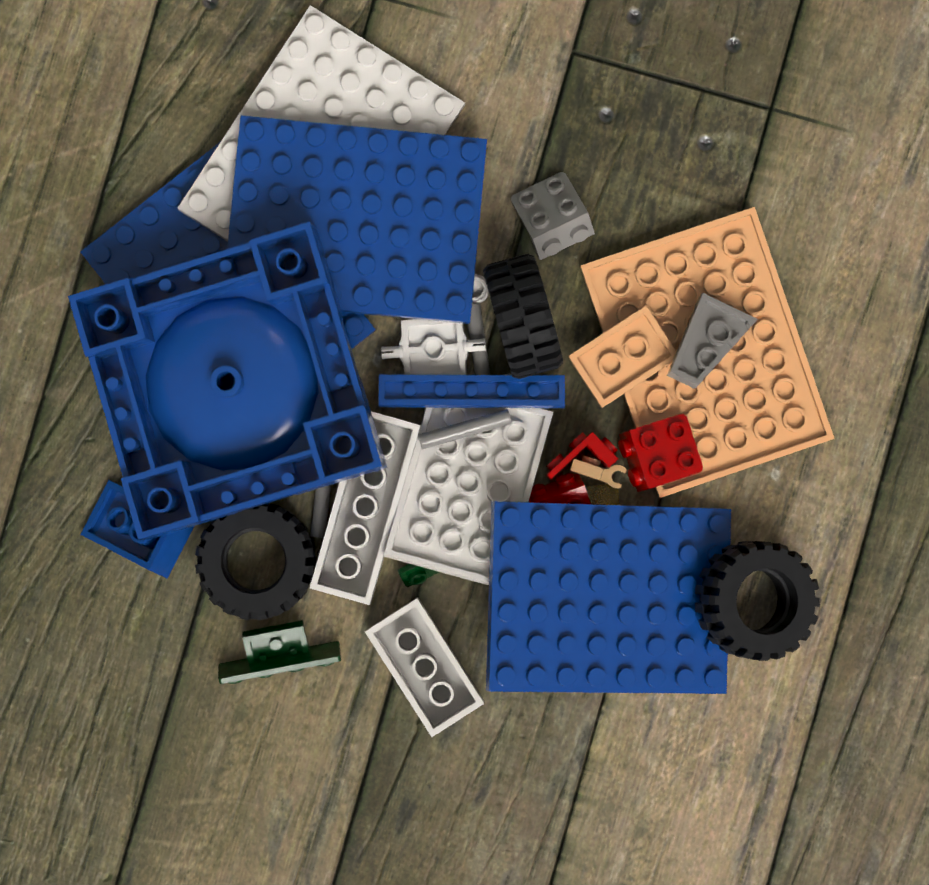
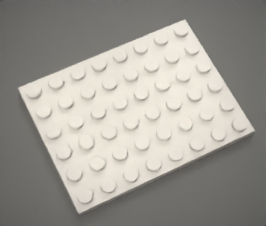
M310 5L178 206V210L228 241L241 115L446 135L465 106V102Z

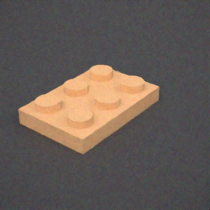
M644 306L569 355L568 358L600 407L603 408L672 363L676 350L647 306Z

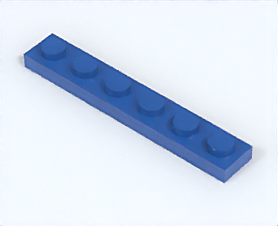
M379 374V407L565 408V375H532L518 379L512 377V375Z

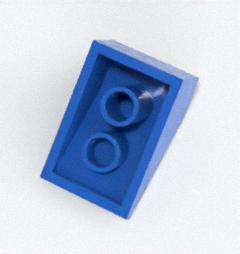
M108 480L80 535L168 579L194 526L150 540H138L124 489L122 486Z

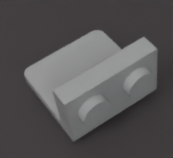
M564 172L557 173L511 197V202L529 233L539 260L555 255L560 250L582 242L595 234L589 213Z

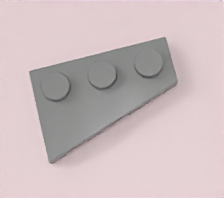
M702 293L695 305L667 376L695 389L758 319Z

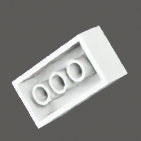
M418 597L365 631L431 737L484 704L480 693Z

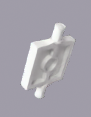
M422 319L401 320L402 337L399 346L381 347V352H393L382 354L383 360L391 358L401 359L405 375H467L466 360L468 352L487 350L486 345L474 346L486 344L485 338L467 340L463 323Z

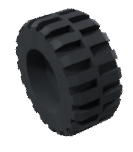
M523 254L487 264L483 269L512 377L521 379L559 368L563 364L562 352L534 255Z
M266 503L210 521V525L207 529L203 530L200 536L202 539L195 553L197 556L196 574H199L201 580L199 584L202 590L207 592L210 597L209 600L214 605H218L223 609V612L229 615L240 617L239 619L263 620L289 610L306 594L316 566L315 546L313 539L310 538L307 532L308 529L292 512L272 503ZM252 531H261L273 536L280 543L285 554V567L280 578L270 587L260 590L248 589L238 584L231 576L227 564L228 552L233 542L241 535Z
M765 541L738 542L737 545H728L722 548L723 554H714L709 559V563L712 566L710 568H703L699 575L703 578L702 585H696L695 594H700V602L695 603V611L702 614L703 618L699 619L698 622L701 629L709 630L707 638L713 644H718L720 650L727 654L758 661H768L770 658L777 660L785 657L786 652L793 653L800 648L798 641H806L811 635V631L808 628L810 624L816 625L818 615H814L815 607H820V598L815 597V590L819 589L817 579L810 578L809 575L813 573V570L808 563H800L802 556L796 551H789L785 545ZM755 571H763L775 585L777 606L770 621L762 628L753 630L748 628L739 616L737 594L742 582L748 575Z

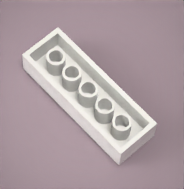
M372 411V417L388 468L339 483L310 584V589L370 605L384 560V551L421 425Z

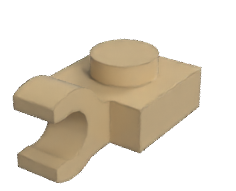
M583 456L582 461L573 460L570 469L572 472L605 482L616 489L622 488V484L614 482L612 476L617 471L627 473L625 467L613 465L609 469L599 467L601 461L587 456Z

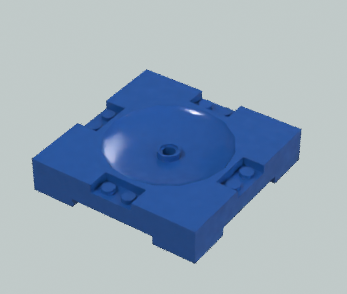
M310 221L251 239L249 243L136 278H125L68 296L85 357H88L120 465L123 476L121 482L138 540H150L269 502L299 495L388 468L362 379L359 377L342 319L343 315L317 228ZM227 374H232L235 378V384L232 389L225 391L222 387V379Z

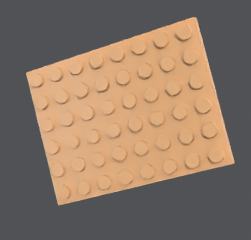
M755 207L580 265L602 333L644 306H647L677 352L695 305L702 293L758 319L695 389L667 376L672 364L670 363L623 394L635 428L678 414H684L688 419L703 470L700 473L655 487L659 498L835 439Z

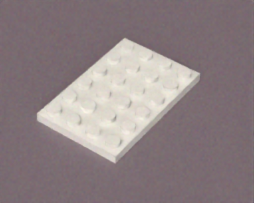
M426 408L419 434L506 409L509 411L512 424L423 450L419 437L417 438L384 551V557L489 585L491 501L529 502L553 412L541 408Z

